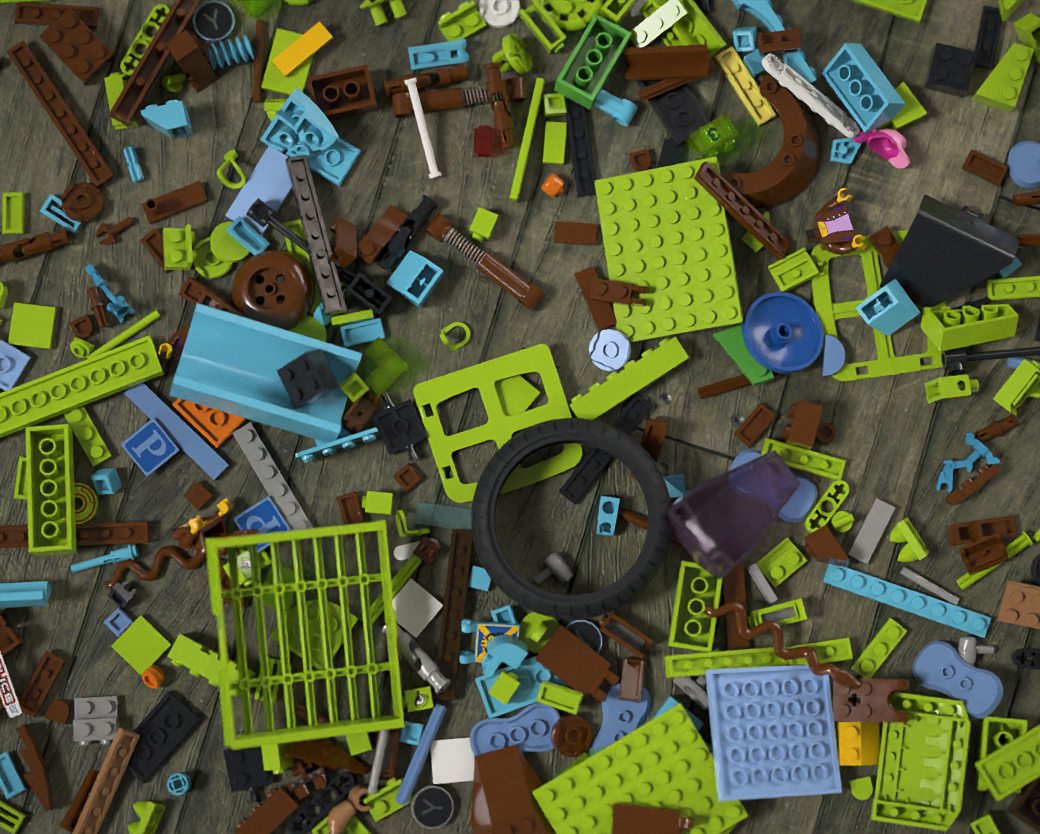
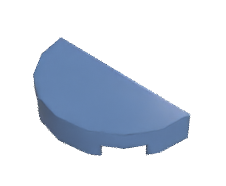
M825 335L822 377L831 376L838 372L845 360L844 347L839 340L830 335Z

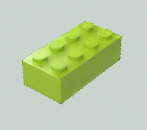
M686 561L680 562L667 646L701 652L712 651L716 618L707 615L706 606H709L712 610L718 608L724 572L723 567Z

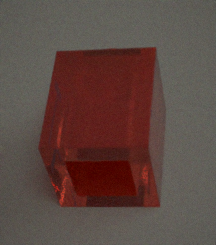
M482 125L474 128V158H495V129H491V126Z

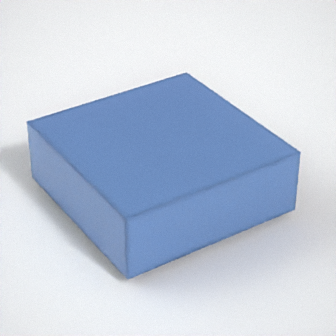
M118 607L104 623L117 637H120L134 621Z

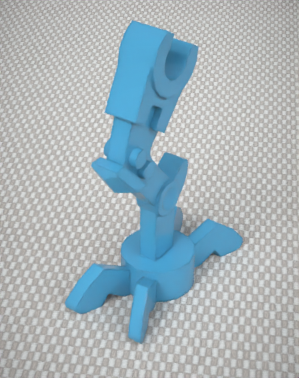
M91 263L84 267L96 286L101 287L107 297L114 303L107 304V310L114 313L120 324L124 323L123 317L126 314L134 315L137 313L136 310L127 304L123 296H118L116 300L114 294L105 286V281Z
M969 432L966 434V444L972 445L975 451L963 461L944 460L945 466L939 474L936 490H940L941 484L946 483L948 485L947 492H951L953 489V469L966 467L967 472L970 473L973 468V462L979 456L985 458L986 464L1000 463V460L997 457L993 458L989 449L979 440L974 439V435Z

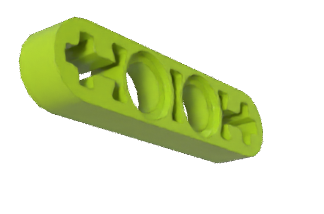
M158 4L152 9L124 56L120 67L127 77H131L134 72L132 69L128 72L126 67L127 64L131 65L134 61L131 55L141 60L144 54H137L135 49L140 44L148 48L154 37H148L146 30L149 27H155L158 31L159 26L155 23L159 19L157 13L158 11L163 12L165 10L167 15L170 9L166 5ZM161 17L158 21L160 25L164 21L165 17ZM137 60L133 63L135 68L139 63Z

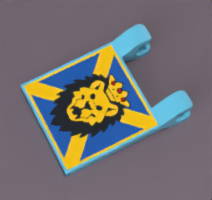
M462 620V632L471 633L476 631L475 653L467 650L460 651V663H481L487 654V643L496 636L511 635L519 639L520 624Z

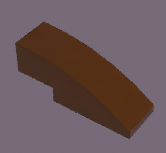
M1013 515L946 526L949 547L970 544L995 533H999L1001 539L1017 536Z

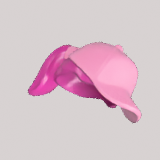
M875 128L868 133L862 130L860 135L853 139L855 143L867 142L873 152L881 155L884 160H888L897 168H905L910 164V159L904 151L906 139L896 130H879V128Z

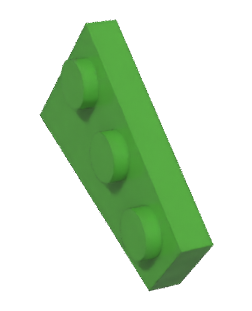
M742 325L713 334L714 339L721 344L728 356L735 361L738 368L753 386L774 380L772 371L760 365L747 350L742 336Z

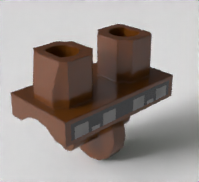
M301 761L296 762L298 769L292 771L294 777L302 774V777L289 783L287 786L290 791L293 790L296 796L301 799L310 794L305 784L306 782L312 780L317 790L328 784L324 774L326 770L324 767H320L307 773L308 770L313 768V765L309 763L303 765Z

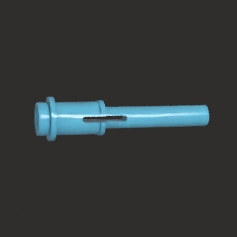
M128 544V547L112 550L108 555L71 565L72 573L111 562L117 564L129 559L135 560L136 557H139L138 548L136 545Z

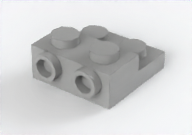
M118 696L74 698V741H79V745H92V740H101V744H112L119 728Z

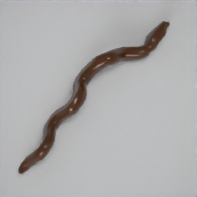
M257 529L239 530L222 538L257 535L259 531ZM165 546L157 551L151 570H145L136 560L121 561L115 568L112 580L104 582V585L111 589L117 582L120 583L123 572L126 569H131L140 579L146 582L154 581L160 576L164 560L168 556L173 558L184 569H196L207 557L206 550H197L191 559H187L177 548ZM227 547L217 548L218 556L227 555Z
M729 602L715 610L706 606L707 615L714 618L734 612L736 614V630L743 639L752 640L766 631H771L773 633V649L776 656L780 659L805 658L807 659L810 671L814 675H830L835 683L847 688L857 690L860 687V682L846 670L838 669L831 663L820 664L817 652L813 648L801 646L785 649L783 646V629L779 623L773 620H766L755 628L748 629L746 626L745 608L740 603Z

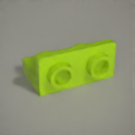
M474 1L462 3L458 6L457 11L445 13L440 17V21H438L439 29L447 42L455 41L456 39H467L487 27Z
M186 224L185 228L163 229L164 270H190L192 263H195L196 252L192 251V244L195 242V232L191 231V224Z
M394 777L384 783L386 787L379 791L377 789L376 794L365 793L367 797L363 801L371 808L369 811L375 822L405 806L395 801L403 781L402 778L397 780ZM410 795V797H409V800H408L407 804H409V803L412 802V796H411V795Z

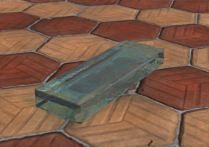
M418 502L415 524L472 531V509Z

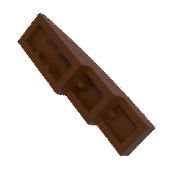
M191 276L187 278L178 294L194 304L195 308L198 303L249 319L234 304Z
M23 724L15 730L27 747L20 751L21 756L30 768V771L24 774V777L45 811H50L54 808L47 767L31 730L27 724Z

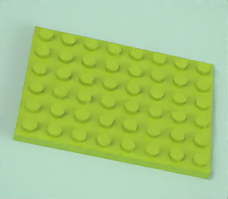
M717 157L595 180L609 280L649 288L648 294L633 292L632 298L647 301L645 307L613 303L617 330L625 334L630 343L744 323L726 209L693 179L701 164L706 161L720 174Z
M681 703L532 791L556 834H611L615 803L680 810L679 817L693 818L695 820L694 829L681 827V834H719L748 816L739 800L718 801L714 758Z

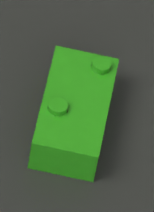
M595 14L557 78L554 91L591 110L597 96L621 58L624 49L629 44L632 33Z

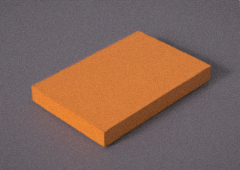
M180 398L172 404L217 449L246 420V418Z

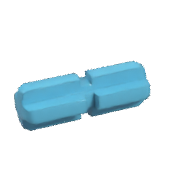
M133 146L124 149L127 164L130 165L128 168L132 181H142L144 177L138 164L139 160L136 150Z

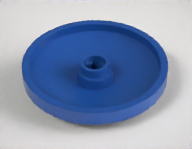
M771 292L759 297L747 309L743 318L744 323H742L743 340L751 356L763 367L777 373L791 374L804 370L819 356L824 340L823 327L814 309L800 297L786 292Z

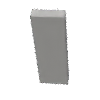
M876 498L847 555L864 564H868L895 507Z

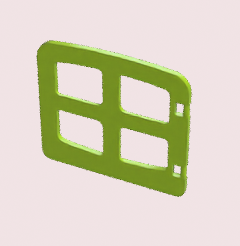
M908 230L891 232L899 245H901ZM864 236L866 239L860 241V244H867L866 249L862 250L857 247L855 251L842 256L830 253L827 250H821L819 244L811 252L810 257L819 271V275L811 279L814 308L823 327L824 339L825 335H830L838 340L835 321L861 316L855 307L881 289L880 283L882 280L878 253L868 239L869 236ZM860 255L867 288L866 299L833 304L830 295L828 261L832 258ZM945 301L931 307L932 310H941V307H946ZM873 328L878 355L877 360L848 364L844 361L839 371L831 376L840 382H849L943 368L941 352L927 336V351L925 353L896 357L893 353L891 335L887 336ZM823 340V346H822L823 354H824V340ZM931 357L932 364L921 365L920 358ZM867 366L868 373L856 374V368Z
M538 344L419 383L413 390L445 492L451 500L458 503L473 501L478 482L462 484L460 482L452 458L454 451L487 440H494L497 443L498 449H500L512 438V434L515 431L549 420L572 418L551 351L545 344ZM538 372L543 381L548 403L513 416H506L503 413L497 395L495 382L520 374ZM473 388H478L488 415V422L485 425L446 436L437 412V405L450 397ZM430 404L434 415L427 417L423 405ZM563 444L564 450L562 453L527 468H522L519 464L507 478L500 494L539 482L576 466L582 457L581 444ZM444 467H451L453 478H446Z

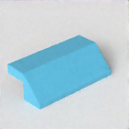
M48 581L0 583V608L46 606L52 587Z

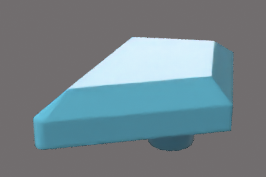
M850 138L833 140L830 161L851 164L861 143H855Z

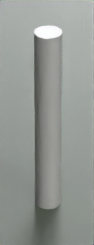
M904 566L900 571V574L953 605L958 603L960 598Z
M380 730L367 791L370 794H376L389 730Z

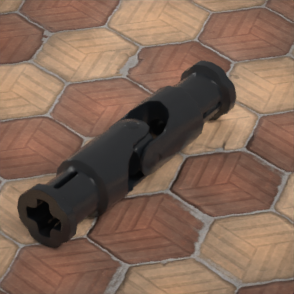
M422 196L423 200L418 207L411 211L399 228L398 233L386 245L384 253L379 259L374 261L385 271L391 272V267L397 258L402 257L409 242L414 240L427 223L428 216L434 208H438L439 205L430 197ZM416 224V229L412 232L406 226Z

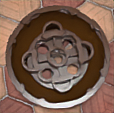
M280 250L263 251L247 259L237 271L232 286L233 304L241 313L250 320L287 331L298 326V323L309 314L315 298V283L308 267L295 255ZM284 275L285 281L278 283L277 277ZM260 276L264 277L262 284L257 283V279ZM273 286V291L271 293H268V291ZM281 296H284V302L282 304H278L277 300L280 299ZM259 297H264V303L258 305Z

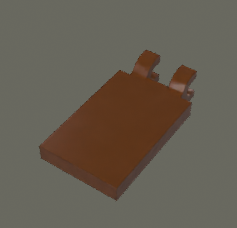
M562 625L558 627L534 658L571 689L584 693V699L589 694L599 703L603 702L607 696L598 689L602 681L605 679L614 686L620 679L608 670L611 666L608 661Z
M615 803L611 834H681V827L694 829L695 820L693 818L679 817L680 810Z

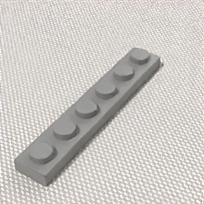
M250 422L233 432L235 439L291 531L313 529L312 524L252 423Z

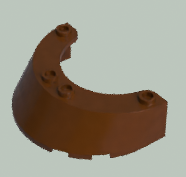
M766 75L762 79L759 91L761 96L774 106L773 109L780 115L784 130L782 147L776 158L766 167L751 173H730L725 177L754 208L777 206L798 195L813 178L821 155L820 133L810 111L788 89Z

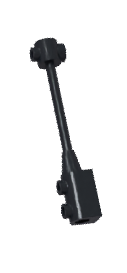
M259 198L251 205L246 213L247 216L262 227H265L267 224L271 225L309 254L306 241L275 219L273 216L276 211ZM335 264L339 281L346 288L347 292L381 316L389 307L393 298L361 273L355 274Z
M961 347L941 351V362L943 369L948 371V375L954 376L965 372L964 368L967 367V362L1040 355V347L966 353L965 348Z

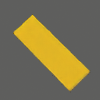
M319 21L275 57L272 63L286 78L333 39V36Z

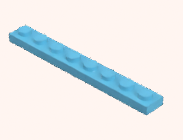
M828 564L822 581L823 583L981 638H985L991 620L990 617L847 567Z

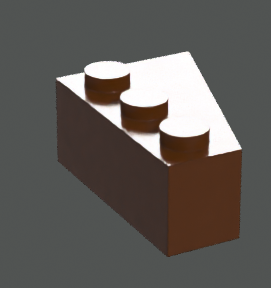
M185 30L166 43L173 59L197 93L218 80L205 59L206 53L194 33L190 35Z

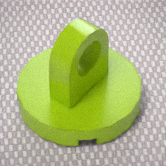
M516 34L505 36L502 40L503 49L493 55L492 62L506 61L501 63V72L514 68L519 74H525L532 68L531 55L524 50L526 48L525 43Z
M535 612L529 613L520 624L519 638L527 644L529 651L539 653L558 629L559 623L555 618Z

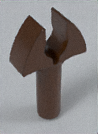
M131 217L126 218L113 227H107L103 222L95 236L99 237L103 233H108V237L99 243L102 245L116 244L114 240L115 235L133 225L134 222Z

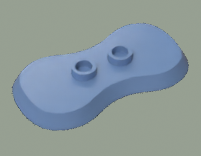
M1023 141L1017 143L1009 152V173L1013 182L1020 187L1031 189L1040 186V143Z
M747 449L739 453L728 471V483L734 492L743 497L765 502L784 521L798 523L808 517L818 499V490L812 480L800 474L783 471L773 462L760 459V450Z
M932 641L921 649L913 663V675L920 685L942 692L952 700L963 701L967 715L970 718L982 719L989 716L996 709L1003 696V685L994 673L969 665L961 658L956 649L946 642Z
M620 680L616 685L612 686L609 684L606 687L604 693L607 696L601 702L603 722L600 731L591 744L590 757L641 727L651 708V698L646 688L642 686L641 701L636 703L618 700Z
M537 702L510 718L484 719L478 722L470 733L472 752L475 756L516 744L522 753L550 751L554 749L551 741V732L554 724L561 716L556 708Z

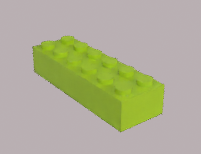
M68 424L25 427L29 553L33 557L77 554L73 430Z

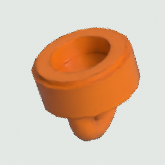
M151 665L142 674V679L148 687L157 689L165 680V675L159 666Z

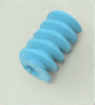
M243 35V42L238 37H235V44H232L230 39H227V46H224L222 41H219L218 48L211 43L209 55L214 70H216L217 63L221 68H224L225 61L229 66H232L233 59L237 64H240L241 57L245 62H248L249 55L255 60L250 41L246 35Z

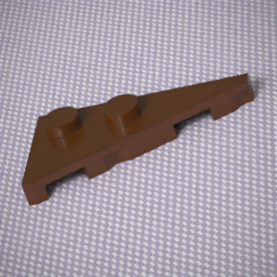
M326 737L294 741L284 755L287 759L291 757L304 759L305 763H315L326 768L336 770L339 767L347 769L352 774L364 775L368 769Z

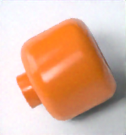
M550 174L543 182L541 189L550 197L561 195L564 191V181L556 174Z

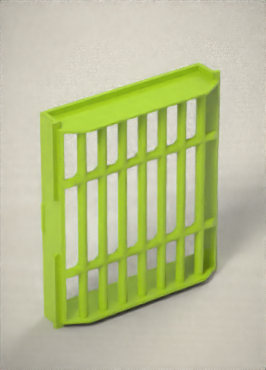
M385 519L369 523L229 538H205L212 613L216 615L221 660L218 680L225 747L230 746L232 749L404 727L396 642L398 638L396 612L393 609ZM377 531L381 573L367 574L363 532ZM355 533L359 575L346 577L342 534ZM334 535L338 578L325 579L321 537ZM313 538L317 580L304 581L300 539ZM292 540L295 583L283 584L279 541ZM270 542L274 585L261 586L257 544ZM249 545L253 585L251 588L240 589L236 554V546ZM227 547L231 590L221 591L217 548ZM382 581L389 662L375 664L368 584ZM360 584L367 665L354 666L347 590L348 585ZM339 586L346 667L333 669L326 588ZM318 589L325 670L312 671L305 598V590ZM296 591L304 669V672L291 674L284 603V592ZM275 594L282 664V675L270 676L262 599V595ZM254 596L261 678L248 679L241 597ZM232 598L240 679L237 681H229L222 599ZM390 670L394 715H380L376 673ZM368 673L372 716L359 718L355 676L356 674ZM347 676L351 719L338 720L335 677ZM326 678L330 721L317 723L313 681ZM305 681L309 724L296 726L292 683ZM283 684L287 727L274 728L271 685ZM262 686L266 730L253 731L249 688ZM241 689L245 733L235 735L230 690Z

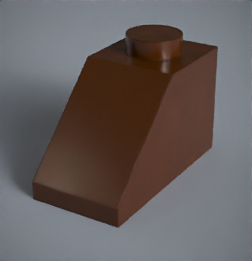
M827 525L804 537L805 545L803 547L809 557L813 556L818 562L841 567H848L850 565L849 558Z

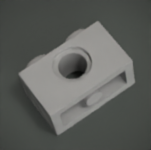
M706 675L680 677L673 680L703 710L709 706Z

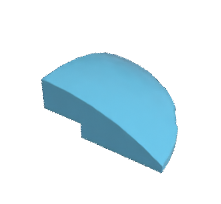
M296 88L260 140L282 152L287 149L295 151L297 155H310L313 151L327 149L339 136L319 107Z

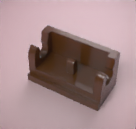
M800 28L757 33L761 57L769 53L779 55L803 51Z
M337 217L334 219L336 227L331 225L330 230L336 234L334 252L338 254V257L330 254V260L345 268L357 258L356 225Z
M370 388L353 403L341 420V427L352 435L361 431L380 405V397H373L370 394Z
M999 533L958 548L969 576L1009 560Z

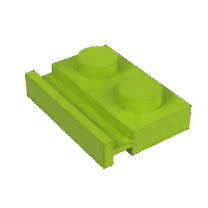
M805 247L768 266V270L781 292H788L819 275V271Z
M786 537L760 559L756 565L771 585L776 588L802 566L807 559Z

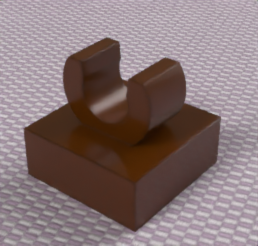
M424 536L413 551V554L430 565L442 548Z

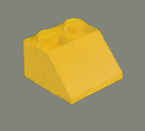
M836 721V744L839 765L879 764V722Z

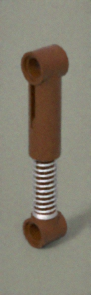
M514 77L505 80L509 103L523 102L528 99L525 78ZM483 86L482 89L481 87L479 89L475 88V90L468 88L467 91L466 89L463 91L459 87L418 93L423 113L464 108L466 103L468 105L470 103L473 104V102L477 104V102L481 103L482 101L484 103V101L488 102L489 100L487 86L486 88ZM500 92L493 93V101L500 98L504 99ZM398 93L391 96L395 118L414 116L410 93Z
M439 213L425 229L430 236L439 242L445 241V243L454 247V250L457 249V252H460V254L466 256V259L469 258V261L472 260V263L477 265V270L514 296L524 307L534 311L546 295L541 289L526 281L491 253L484 254V251L481 252V249H477L478 246L475 247V244L469 243V240L463 238V235L457 234V231L453 228L454 225L447 218Z

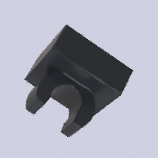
M124 581L121 585L117 582L108 594V597L122 610L130 604L136 592L135 588L131 592L125 589L128 584L127 581Z

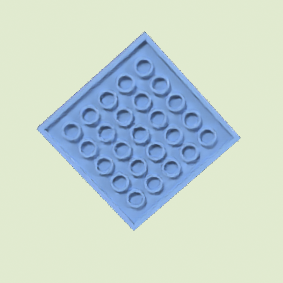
M808 665L706 671L718 801L842 793L829 675L816 676L810 671Z

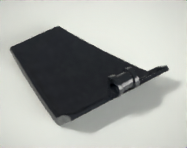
M924 195L916 216L885 273L880 287L883 288L896 279L914 304L922 308L933 307L1012 264L1019 239L982 222L984 214H977L969 210V207L966 205L959 211L928 195Z

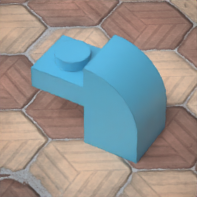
M499 635L492 638L487 643V654L481 662L483 674L491 677L501 662L517 669L528 653L527 644L511 635Z

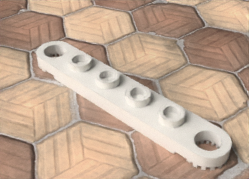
M769 53L762 59V65L768 73L776 78L783 87H787L792 91L796 98L803 100L809 105L813 112L825 118L829 125H833L850 139H854L860 134V127L857 126V123L855 124V120L847 117L843 110L787 64L780 62L777 56L775 57L774 54Z

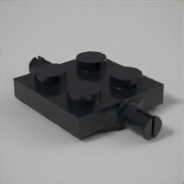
M387 393L386 396L389 402H387L385 395L381 396L386 408L381 413L372 416L389 455L406 450L410 461H414L411 452L415 459L419 458L414 446L418 442L427 439L428 436L411 400L394 404L390 394Z
M261 746L223 750L231 792L249 791L251 804L255 803L254 794L256 802H260L258 789L264 785L274 783L272 771H264Z

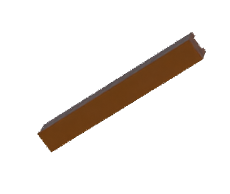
M175 0L112 107L111 118L129 127L171 55L166 43L185 31L202 0Z

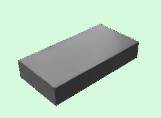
M756 563L747 567L748 572L767 603L771 604L778 600Z

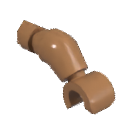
M364 785L354 786L349 792V802L346 800L331 809L327 818V823H329L328 830L330 832L327 834H340V832H343L347 822L356 814V809L360 811L371 809L366 803H359L360 796L367 793L368 787Z

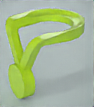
M235 150L225 154L224 158L226 161L217 170V176L225 186L239 189L244 186L246 175L234 161L238 157ZM230 162L242 178L239 183L228 181L223 173V170Z
M454 322L444 327L439 336L445 346H449L455 352L469 342L471 332L466 324ZM453 327H463L466 331L465 339L460 343L452 345L447 339L446 333Z
M402 510L396 511V526L400 537L430 534L429 528L408 531L404 512ZM401 520H402L403 529H404L405 534L403 533V530H402Z

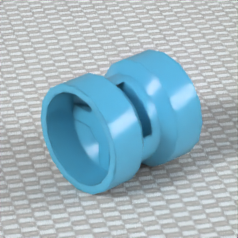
M185 773L173 774L167 782L168 790L174 795L184 794L191 787V779Z

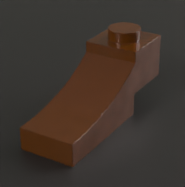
M390 204L378 222L356 247V256L372 266L381 252L385 250L388 242L397 234L408 216Z

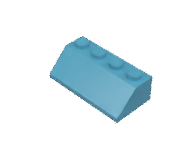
M845 43L822 71V75L865 133L893 119L905 105L900 95L861 44Z

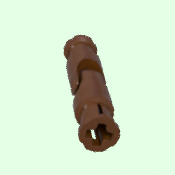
M462 62L461 65L448 68V66L426 70L421 72L420 76L408 74L400 76L399 79L383 80L387 98H390L391 95L398 93H409L408 86L404 83V80L416 77L417 82L415 83L418 90L423 87L422 89H432L450 85L453 81L463 79L468 81L465 63ZM431 72L437 73L440 76L439 82L435 85H431V78L429 76Z
M501 62L484 64L483 69L486 70L488 80L486 86L490 105L495 112L493 121L495 130L498 131L500 141L498 146L499 148L516 145L517 142L513 138V122L508 110L509 102L505 81L501 77ZM500 92L504 99L500 98L493 101V93Z
M62 227L60 231L53 233L45 232L31 239L26 238L3 244L0 247V263H9L31 256L34 253L51 251L54 247L64 244L67 246L71 245L68 231L65 227ZM18 245H22L23 253L15 251V248Z

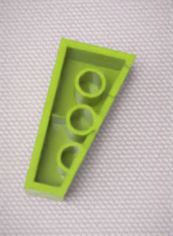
M1009 304L982 305L981 309L962 306V309L951 310L950 306L941 307V310H932L931 307H924L920 328L941 352L1014 337L1019 315Z
M179 634L167 656L172 659L171 663L180 668L183 665L191 669L189 673L199 678L204 676L209 679L208 683L219 688L220 653L184 634ZM227 658L229 681L240 680L238 663ZM247 668L248 679L255 678L257 673ZM241 689L230 690L232 696L237 698L241 696Z

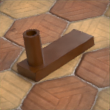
M197 181L155 199L149 198L145 203H142L149 223L152 224L208 202L201 182Z
M657 416L655 419L648 418L640 443L656 464L669 426L666 423V419L662 416Z

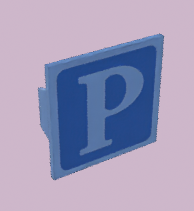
M154 418L120 444L147 477L180 451Z
M269 496L233 518L240 530L257 529L259 534L291 531ZM270 542L258 543V553L270 546Z

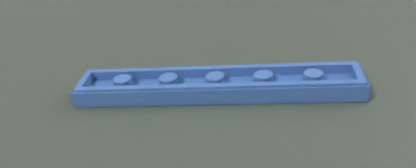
M144 383L132 386L124 393L150 419L154 418L166 434L213 480H216L230 466Z

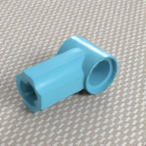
M603 89L593 105L611 115L616 122L624 126L630 124L638 109L631 101L621 100Z

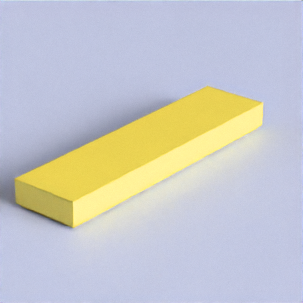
M731 46L716 55L715 60L757 126L760 127L776 117L777 114L770 103L761 96L759 86L734 47Z

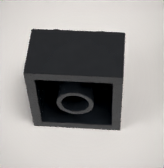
M936 43L932 49L923 88L964 98L969 91L977 52Z
M322 349L305 352L277 370L295 409L311 405L340 387Z

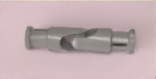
M386 625L381 630L383 634H386ZM397 625V650L424 681H428L435 688L436 694H440L450 685L451 681L439 672V667L418 646L414 639L407 632L404 633Z

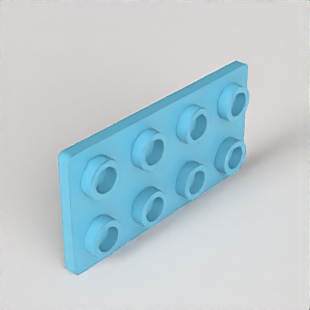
M341 427L335 441L327 443L315 439L317 447L295 453L299 461L308 463L316 460V456L321 454L325 457L337 453L336 449L342 447L344 450L357 446V442H373L377 440L376 436L380 434L377 427L354 435Z

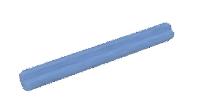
M435 704L395 798V801L399 804H407L447 710L441 704Z

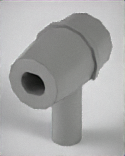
M554 552L544 561L548 568L535 576L534 580L539 585L553 574L563 584L573 576V573L566 560L558 552Z
M963 636L959 639L958 653L966 663L973 667L976 654L994 653L993 646L977 645V639L974 637Z

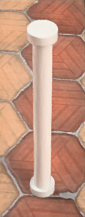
M415 77L404 80L405 85L407 84L430 170L429 178L441 176V171H438Z

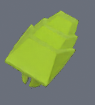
M364 0L359 7L361 9L366 7L370 9L376 26L388 21L381 5L384 0H375L372 3L369 0ZM386 0L389 1L395 18L407 14L402 0Z

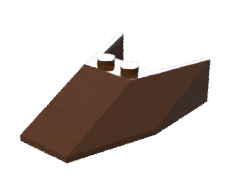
M517 744L475 755L471 809L473 834H556L532 791L543 784Z

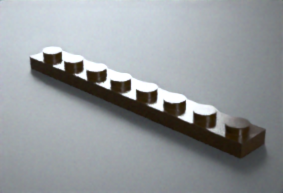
M452 529L437 656L439 672L446 679H449L451 683L440 694H436L434 688L433 699L454 701L462 636V620L464 619L473 542L472 531Z

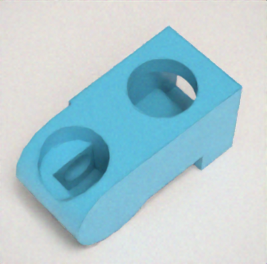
M600 497L596 534L613 537L620 498Z

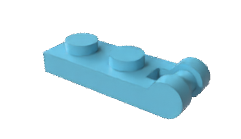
M456 39L451 42L408 47L411 70L467 62L469 57L465 51L467 46L466 40ZM451 50H457V54L451 55Z

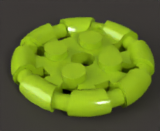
M537 0L555 24L561 29H566V31H577L585 28L586 24L591 22L595 14L600 15L601 8L604 5L602 4L603 0H595L593 3L588 2V0ZM550 5L552 11L548 12L545 7ZM584 11L586 15L581 18L578 14ZM561 14L569 16L568 21L560 20ZM541 16L540 19H541L545 24H547V22H546V21L544 20V18Z

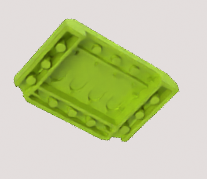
M895 692L891 696V705L895 710L907 712L909 714V722L883 723L871 820L948 831L961 811L971 723L963 701Z

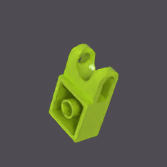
M998 717L979 719L976 762L1026 733L1028 720ZM1001 734L1006 739L1005 743L1002 742V745L998 742V737ZM976 768L975 788L977 791H985L988 787ZM1022 787L1011 794L1018 795L1021 792Z

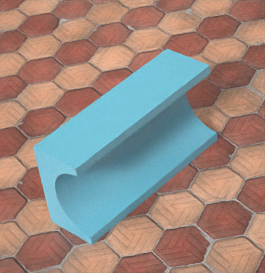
M197 303L180 362L174 376L170 396L329 443L335 441L340 433L341 420L348 396L339 387L311 405L295 409L277 370L305 352L322 349L338 384H340L353 372L356 373L362 353Z

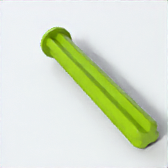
M1024 531L1021 532L1022 535L1005 546L1009 558L1028 545H1033L1032 540ZM1002 563L970 576L967 572L957 579L956 582L961 589H966Z
M411 555L391 580L392 598L396 596L422 563L421 559L416 555ZM383 592L370 607L372 625L384 611Z

